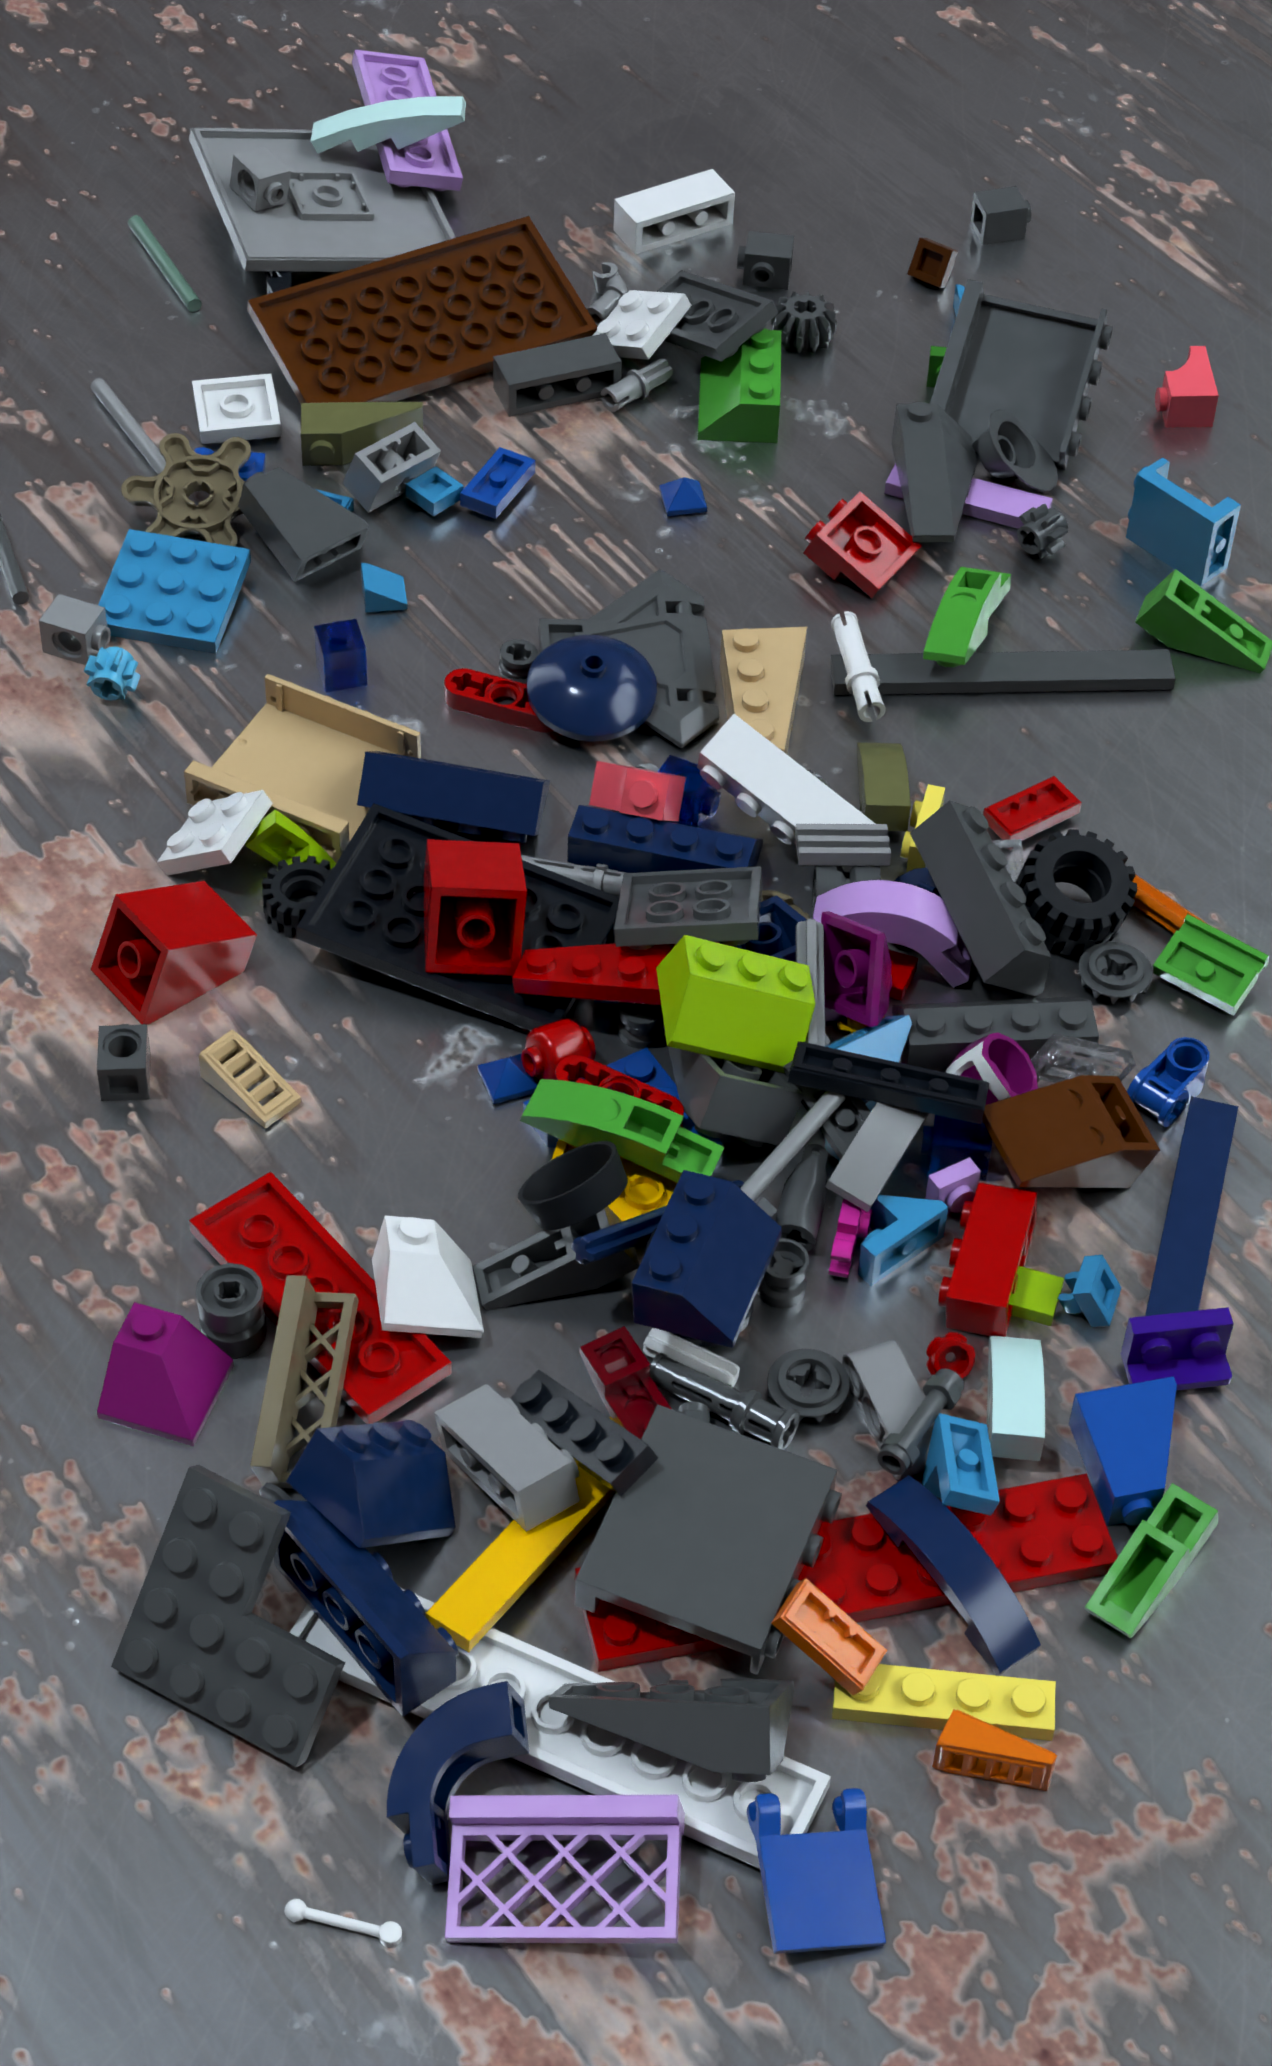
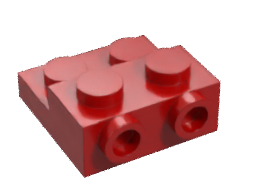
M860 491L848 503L841 499L827 515V518L830 520L827 524L820 520L805 537L809 545L803 554L833 580L843 573L867 595L873 598L913 558L922 545L919 542H913L912 536Z

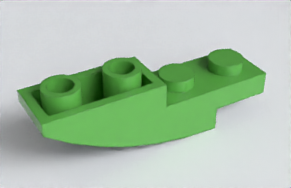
M960 567L951 580L938 607L923 651V659L936 661L938 665L944 667L965 665L988 635V619L1010 591L1011 574Z
M540 1079L520 1119L521 1122L575 1147L598 1141L612 1142L615 1144L619 1156L677 1183L683 1170L712 1176L725 1148L680 1127L684 1116L664 1107L611 1089L564 1080Z

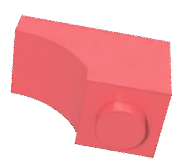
M1190 346L1187 362L1177 370L1165 371L1163 385L1156 389V411L1162 412L1166 428L1213 427L1219 395L1206 346Z
M597 761L589 805L661 821H679L686 777Z

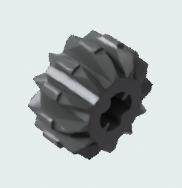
M809 291L805 295L793 292L791 297H780L778 305H775L778 314L771 319L772 330H781V343H783L784 350L794 348L797 349L798 353L802 350L815 353L817 347L828 348L829 341L834 339V333H836L837 328L834 304L825 302L824 295L811 296Z

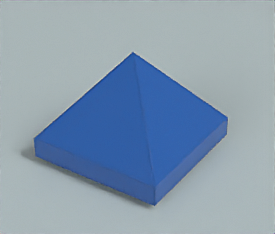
M683 477L659 485L667 516L707 512V504L699 481Z
M521 1054L478 1065V1072L493 1104L533 1094L537 1087L534 1077L530 1076L523 1067Z

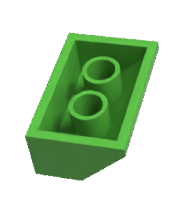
M764 328L739 346L738 351L734 355L723 361L708 356L701 358L698 440L777 444L781 394V330Z

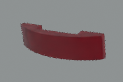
M625 1326L580 1346L579 1353L613 1421L641 1439L657 1404L672 1409L650 1377L651 1364Z

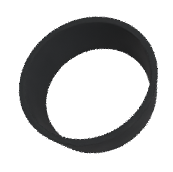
M609 1141L592 1142L565 1152L538 1169L522 1185L518 1193V1199L542 1229L558 1230L580 1223L606 1208L624 1191L628 1178L615 1144Z

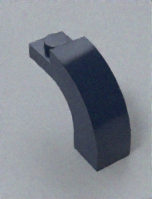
M508 1681L475 1688L445 1702L416 1728L404 1745L395 1763L388 1787L387 1818L405 1834L403 1846L409 1867L416 1870L431 1885L449 1882L451 1849L448 1817L450 1796L455 1795L465 1778L477 1768L492 1761L529 1753L524 1700Z

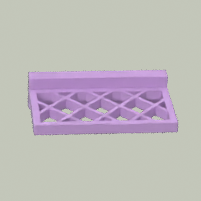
M678 1795L450 1796L449 1819L452 1822V1839L445 1939L447 1943H678L681 1835H684L685 1812ZM614 1840L629 1841L621 1848ZM646 1840H667V1859L650 1876L630 1857ZM466 1841H491L502 1853L478 1876L465 1864ZM501 1841L514 1842L507 1848ZM531 1841H547L558 1854L534 1876L516 1858V1855ZM558 1841L571 1842L564 1848ZM588 1841H604L615 1854L591 1876L575 1860L573 1855ZM510 1862L525 1877L528 1883L508 1902L503 1904L486 1884ZM567 1862L581 1876L585 1883L561 1905L542 1884ZM624 1862L643 1882L624 1901L618 1904L599 1884ZM465 1874L472 1882L463 1889ZM665 1876L666 1893L657 1885ZM479 1890L498 1909L482 1926H460L462 1906ZM537 1890L555 1911L539 1927L523 1926L512 1913ZM594 1890L613 1911L596 1927H582L570 1915V1912ZM651 1890L665 1904L664 1927H640L627 1912ZM507 1919L513 1926L499 1925ZM564 1919L571 1927L555 1926ZM622 1919L628 1927L613 1926Z

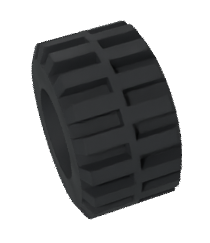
M1069 829L1065 836L1060 831L1051 833L1048 840L1042 838L1036 843L1034 849L1030 851L1015 883L1023 890L1026 896L1024 904L1031 918L1043 929L1046 936L1044 943L1049 951H1051L1052 947L1060 949L1061 955L1070 956L1073 949H1077L1079 956H1082L1088 948L1099 943L1108 942V940L1112 941L1135 902L1133 898L1137 893V883L1132 882L1136 874L1133 866H1125L1128 857L1124 852L1116 853L1112 849L1114 843L1107 838L1102 842L1096 839V833L1088 831L1086 836L1080 835L1078 829ZM1064 882L1078 886L1089 895L1092 903H1081L1068 898L1058 889L1055 883Z

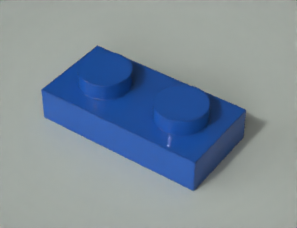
M499 447L460 493V506L497 519L535 474L536 460Z

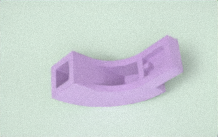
M868 880L845 884L817 896L813 919L816 922L821 923L822 912H833L885 933L887 943L903 945L918 952L953 988L969 980L972 958L958 933L957 927L943 899L938 895L902 882Z

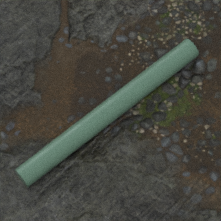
M138 215L132 216L128 220L130 229L190 312L198 311L202 306L201 300L143 219Z

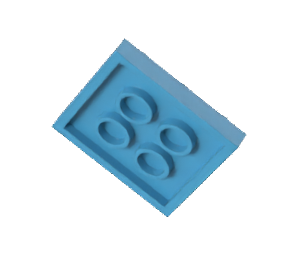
M129 529L98 606L105 607L107 627L110 628L111 636L217 654L251 563L250 549Z

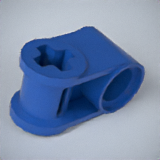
M1189 1037L1178 1038L1171 1042L1131 1082L1127 1093L1134 1105L1138 1104L1157 1116L1158 1123L1165 1128L1172 1125L1189 1105L1191 1096L1196 1097L1203 1090L1209 1063L1207 1046L1201 1041Z

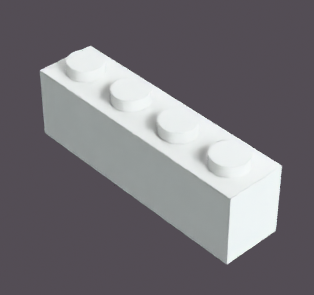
M735 714L729 718L700 752L697 768L700 770L701 777L713 788L718 790L723 788L734 796L736 804L743 812L751 817L758 815L771 825L772 833L785 844L791 845L794 843L796 845V824H875Z

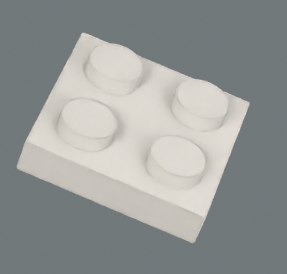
M629 290L619 299L618 305L610 315L598 325L597 331L593 336L606 333L619 357L650 359L692 305L684 293Z
M272 373L192 381L201 444H221L232 437H240L245 440L282 437Z
M264 790L245 794L237 792L226 798L199 801L189 810V818L182 828L168 839V847L157 861L158 865L166 875H173L232 863L273 804Z

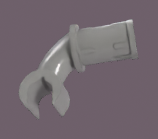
M610 262L601 263L603 274L592 271L595 290L602 297L589 306L587 310L597 326L610 315L618 305L619 299L628 292L626 283L619 276L617 265Z

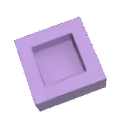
M969 1157L929 1175L925 1199L943 1201L948 1206V1213L961 1212L965 1200H974L981 1170Z

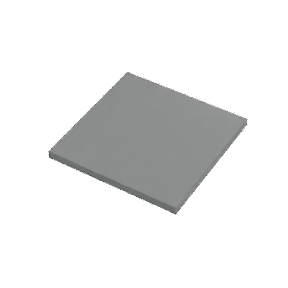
M190 129L189 141L244 271L343 272L456 238L431 188L418 186L404 188L387 183L376 144L358 152L352 141L349 140L318 154L311 143L312 130ZM266 146L291 170L288 198L285 204L255 212L230 188L233 154Z

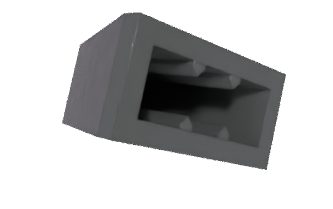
M280 467L265 474L257 472L250 476L243 484L238 507L294 582L362 548L369 529V525L364 519Z

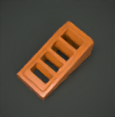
M953 1709L937 1741L932 1767L952 1774L1047 1791L1051 1783L1057 1755L960 1710Z

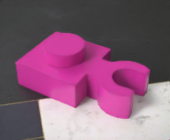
M843 1198L830 1257L829 1275L849 1277L858 1237L866 1238L868 1236L872 1209L866 1212Z

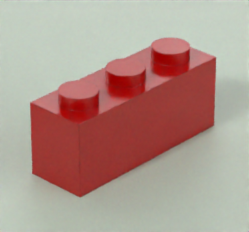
M978 1182L974 1200H965L960 1220V1229L965 1230L963 1239L954 1238L949 1260V1267L954 1268L952 1277H943L939 1291L938 1305L946 1307V1328L987 1336L1006 1337L1013 1312V1306L1009 1305L1011 1294H1015L1017 1289L1018 1267H1025L1036 1226L1037 1192Z

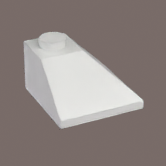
M385 1215L372 1257L382 1330L482 1338L484 1329L472 1262L435 1220Z

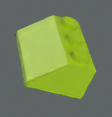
M684 935L656 967L666 1042L669 1047L785 1073L783 1066L793 1061L797 1043L806 1041L815 1008L809 965Z

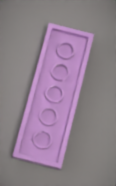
M354 50L352 65L365 106L391 100L437 96L425 58ZM448 129L399 150L391 138L376 144L387 183L404 188L418 186L428 187L435 191H460L463 176Z

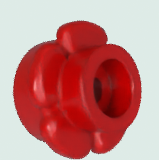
M948 1332L945 1334V1337H935L929 1343L926 1349V1354L929 1357L926 1366L932 1375H935L938 1370L946 1368L956 1372L963 1379L973 1368L976 1357L975 1350L972 1345L966 1343L967 1339L964 1335L957 1332ZM950 1352L954 1353V1359L947 1361L946 1355Z

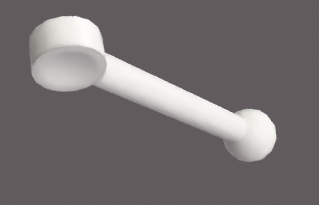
M292 1899L285 1906V1915L292 1922L308 1919L378 1937L380 1943L387 1948L396 1947L402 1940L401 1926L393 1921L385 1922L379 1926L309 1908L300 1899Z

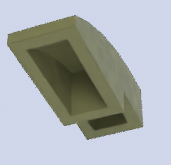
M857 742L860 811L875 824H887L888 831H908L911 802L907 764L902 745L900 743Z

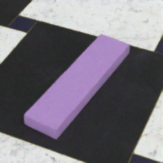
M895 463L885 483L884 494L903 499ZM972 478L962 514L1019 529L1024 525L1019 518L1020 515L1032 507L1038 508L1042 504H1046L1048 509L1052 508L1053 498Z

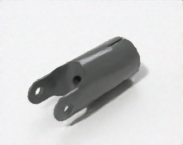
M809 1144L805 1147L801 1162L796 1165L784 1183L775 1220L782 1227L781 1238L798 1242L803 1245L807 1252L815 1246L828 1190L825 1187L827 1184L825 1165L828 1153L819 1144ZM812 1151H817L820 1155L813 1154Z

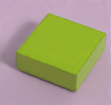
M1019 1266L1017 1271V1289L1015 1294H1011L1009 1305L1013 1306L1012 1316L1051 1326L1059 1302L1058 1296L1062 1293L1065 1279Z

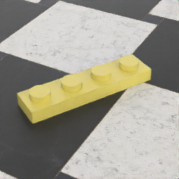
M879 1664L865 1688L854 1696L834 1679L832 1719L943 1730L953 1709L1020 1738L1052 1741L1055 1731L1056 1681Z

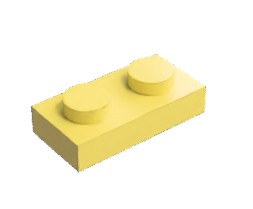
M928 784L923 802L917 800L914 802L910 827H915L916 829L943 806L945 787ZM909 831L905 832L900 854L901 858L908 859L906 873L913 869L926 868Z

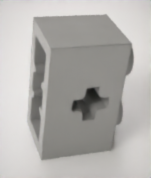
M413 422L355 453L343 480V485L369 513L406 492V483L434 467L441 450L417 423Z

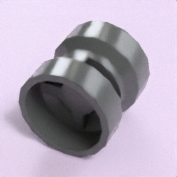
M779 1239L757 1291L760 1299L767 1305L779 1309L791 1308L799 1304L804 1298L807 1286L806 1276L809 1268V1256L803 1245L794 1240Z

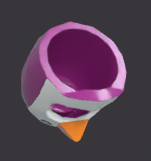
M999 1032L986 1035L972 1042L959 1052L946 1070V1073L989 1082L985 1105L1038 1089L1037 1074L1029 1055L1014 1039Z

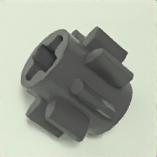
M1042 504L1038 508L1032 507L1019 516L1024 525L1017 530V538L1021 547L1026 552L1038 554L1039 558L1042 559L1048 554H1055L1066 546L1061 537L1068 533V524L1066 518L1059 510L1055 508L1048 509L1046 504Z

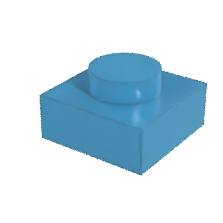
M435 466L406 483V497L432 516H435L460 501V493L464 489V485Z

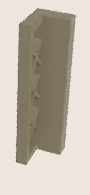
M287 1275L250 1463L251 1469L262 1485L272 1483L279 1488L294 1489L286 1482L290 1475L287 1472L290 1457L309 1443L317 1428L336 1427L359 1302L354 1293L315 1292L307 1276ZM318 1308L342 1309L340 1322L322 1336L315 1327ZM312 1336H314L317 1340L311 1344ZM336 1341V1346L334 1350L331 1344H333ZM326 1350L333 1358L332 1368L313 1382L306 1374L307 1363ZM305 1382L308 1387L304 1391H302L303 1384ZM328 1388L327 1395L325 1397L322 1392ZM317 1397L324 1405L323 1417L304 1430L297 1422L298 1411ZM295 1430L299 1433L296 1438H294Z

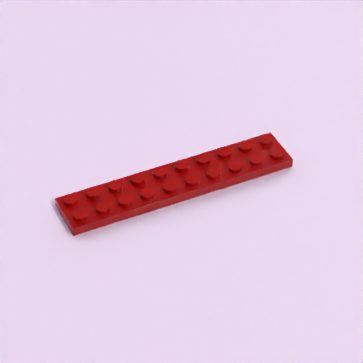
M1087 1473L998 1490L1000 1502L991 1516L946 1506L982 1546L1013 1592L1103 1576L1107 1574L1118 1557ZM872 1513L833 1520L831 1524L822 1522L817 1535L823 1537V1543L813 1568L804 1565L798 1579L802 1581L807 1578L856 1623L952 1604L905 1543L898 1548ZM581 1567L575 1568V1579ZM602 1599L595 1613L582 1608L598 1672L726 1648V1646Z

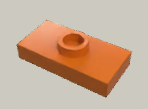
M807 1578L795 1585L771 1622L772 1625L853 1696L865 1688L887 1652L886 1648Z

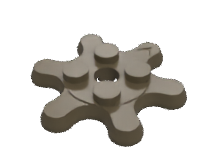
M172 433L163 437L160 441L159 449L166 461L164 470L153 477L131 476L121 486L122 496L134 506H148L157 510V519L145 532L180 538L196 535L203 537L206 542L236 547L238 538L236 532L231 527V522L238 515L243 514L238 504L245 481L240 478L239 471L251 456L249 442L240 437H232L223 442L222 446L215 453L201 455L192 450L189 440L182 434ZM196 491H205L210 494L207 499L200 501L198 505H195L194 501L188 499Z

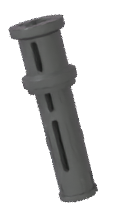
M664 1353L656 1355L651 1363L650 1377L656 1386L689 1402H700L707 1405L710 1412L728 1420L729 1426L735 1433L743 1435L747 1432L782 1450H786L791 1443L800 1421V1412L798 1410L789 1408L786 1411L763 1400L762 1394L754 1389L745 1390L742 1393L704 1373H700L667 1357Z

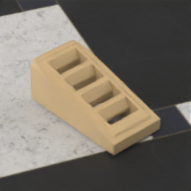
M234 1030L224 1034L199 1054L201 1078L265 1129L301 1103V1096L247 1040ZM242 1069L245 1070V1072L239 1075L237 1078L234 1077V1075H236ZM258 1081L261 1083L250 1092L247 1091V1089L256 1084ZM272 1092L277 1095L263 1106L259 1103Z

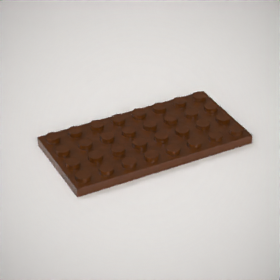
M529 216L248 300L247 311L300 404L396 402L493 371V356L593 336L598 327Z

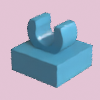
M1103 1255L1084 1256L1080 1271L1070 1272L1064 1278L1072 1293L1059 1294L1058 1300L1067 1313L1083 1312L1091 1327L1110 1326L1122 1287Z

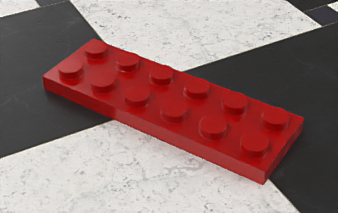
M271 1171L189 1220L190 1232L220 1265L227 1263L242 1264L252 1269L260 1277L264 1294V1311L276 1326L278 1324L287 1275L307 1276L315 1292L356 1294L359 1302L341 1397L366 1424L378 1422L452 1374L451 1361L425 1334L382 1330L375 1281ZM318 1308L315 1327L322 1336L340 1322L342 1309ZM312 1336L311 1344L317 1340L314 1336ZM336 1341L333 1344H331L334 1350L336 1346ZM324 1350L309 1362L323 1376L331 1370L333 1358Z

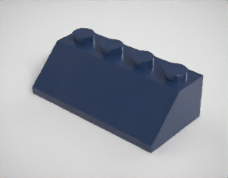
M381 751L365 752L357 805L368 807L369 811L373 803L399 813L410 814L412 818L438 827L439 820L457 822L456 831L482 835L483 827L501 830V839L526 843L527 835L536 836L539 833L550 780Z
M579 805L568 834L567 862L596 867L598 863L608 865V869L626 873L756 867L763 846V839L677 822L640 817L600 807Z
M277 1500L274 1502V1504L291 1512L274 1555V1565L402 1717L456 1681V1656L458 1655V1648L453 1638L444 1628L439 1627L435 1629L428 1621L418 1597L409 1589L402 1591L393 1580V1575L387 1562L378 1552L370 1554L366 1548H358L308 1501Z

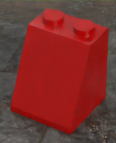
M427 839L424 871L425 972L514 975L521 960L527 897L519 843Z
M205 881L115 894L90 970L141 1024H151L243 973L257 934Z

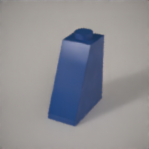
M1174 1376L1075 1394L1069 1426L1107 1526L1123 1523L1139 1525L1142 1520L1147 1521L1163 1497L1177 1389Z

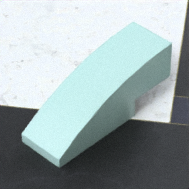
M991 1335L989 1337L987 1425L992 1457L1040 1461L1045 1439V1386L1041 1340Z

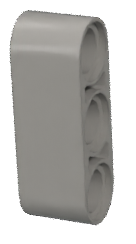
M894 1340L843 1354L842 1365L849 1377V1390L880 1451L881 1445L890 1433L899 1434L925 1399L901 1349ZM934 1422L917 1445L920 1456L910 1469L907 1468L904 1474H892L896 1480L904 1479L908 1475L914 1476L924 1472Z

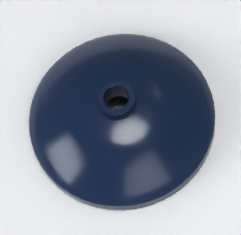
M578 635L551 644L535 658L527 676V697L536 716L555 732L577 740L606 741L627 735L647 720L656 702V676L647 659L630 645L606 636Z

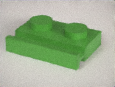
M1187 914L1179 931L1176 930L1153 964V974L1234 1016L1257 982L1261 971L1267 967L1269 955Z

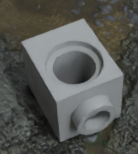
M266 146L233 154L230 188L255 212L285 204L288 198L291 170Z
M58 594L39 619L44 653L86 665L90 655L97 656L101 647L106 649L109 644L111 631L107 627L105 607Z

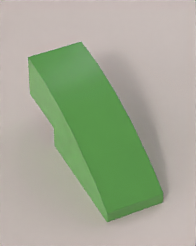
M1172 1483L1148 1520L1141 1521L1085 1605V1610L1127 1637L1132 1638L1163 1602L1218 1525V1510Z

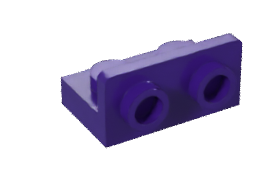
M1229 1307L1129 1318L1120 1353L1129 1384L1174 1376L1177 1383L1176 1391L1229 1385L1232 1379V1372L1226 1357V1350L1234 1325Z

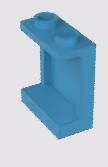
M1161 458L1149 467H1143L1134 479L1133 486L1135 490L1132 506L1128 512L1129 523L1126 538L1173 569H1177L1199 586H1203L1228 568L1241 504L1227 497L1214 507H1210L1169 481L1167 477L1170 462L1165 458Z

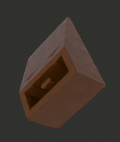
M1080 1075L985 1105L982 1118L990 1138L993 1140L1018 1187L1130 1188L1160 1151L1118 1076Z

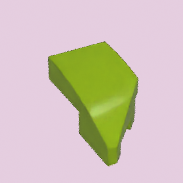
M276 809L260 821L245 843L247 848L276 866L282 860L291 865L292 857L300 856L301 862H307L308 856H314L318 865L325 859L330 862V869L336 865V862L310 835Z

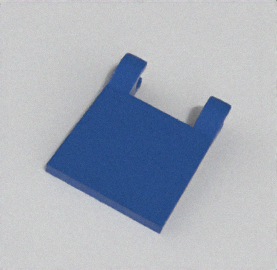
M845 1789L841 1792V1796L833 1800V1815L840 1830L833 1832L780 1835L781 1808L776 1794H759L755 1797V1801L748 1805L747 1818L756 1840L774 1954L876 1947L886 1944L866 1830V1797L861 1789Z

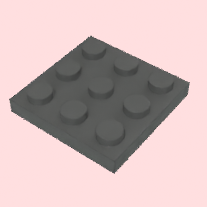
M761 866L624 873L614 927L616 947L628 946L633 950H646L659 944L676 945L684 935L712 942L722 941V943L731 946L742 945L749 942V940H758L762 896Z

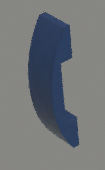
M908 1475L867 1502L866 1507L896 1546L899 1548L903 1544H907L969 1626L964 1634L996 1676L1001 1675L1039 1649L1041 1644L1035 1630L999 1569L969 1530L945 1505H942V1502L932 1492Z

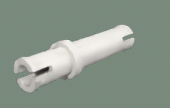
M845 611L844 615L847 625H843L840 613L836 614L831 620V627L838 642L847 673L845 683L848 692L855 698L859 718L865 722H873L869 711L870 707H873L877 720L884 716L886 712L885 704L878 690L880 685L877 670L871 667L858 624V617L853 612Z

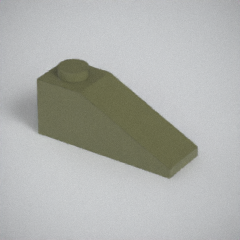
M423 402L301 403L302 466L345 465L352 462L355 453L413 422H416L423 430Z

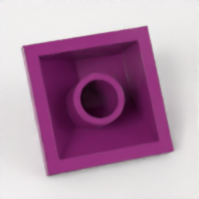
M822 912L821 923L824 927L825 1008L869 1027L878 1026L888 1011L889 994L892 987V963L885 933L833 912Z
M134 1302L113 1341L97 1409V1417L194 1447L234 1367L233 1359L183 1316Z

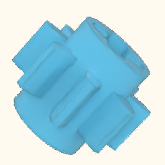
M101 647L97 657L90 655L84 672L90 675L87 686L91 687L95 695L104 700L113 701L119 698L124 700L128 691L135 692L141 675L135 672L138 662L123 648L108 647L104 649Z

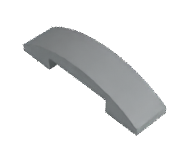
M877 1102L825 1187L868 1212L930 1113Z

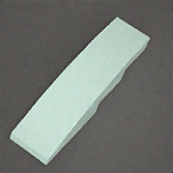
M463 96L416 97L384 101L350 109L314 122L311 143L319 154L351 140L359 152L391 138L399 150L464 122L466 101Z

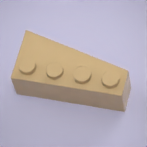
M807 627L722 630L719 668L727 721L733 714L737 715L780 750L788 754L790 734L793 727L795 707L804 667Z

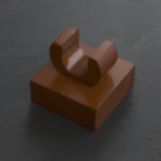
M919 238L907 274L939 288H946L958 251L928 238Z

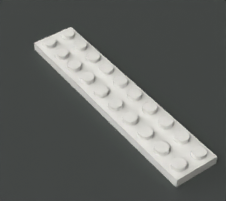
M416 1595L426 1614L435 1603ZM307 1604L289 1633L344 1661L345 1665L339 1677L340 1681L391 1703ZM491 1628L469 1653L457 1646L456 1681L411 1711V1713L426 1719L445 1702L462 1693L482 1686L508 1681L524 1700L529 1744L528 1754L511 1758L594 1795H678L685 1812V1836L759 1869L756 1840L747 1818L748 1805L755 1801V1797L759 1794H776L781 1808L780 1835L807 1833L830 1786L831 1776L786 1756L783 1757V1761L771 1775H766L765 1780L758 1782L735 1781L732 1779V1773L712 1772L550 1709L549 1696L564 1684L615 1681L494 1628Z

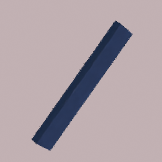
M1191 1096L1145 1316L1199 1310L1239 1106Z

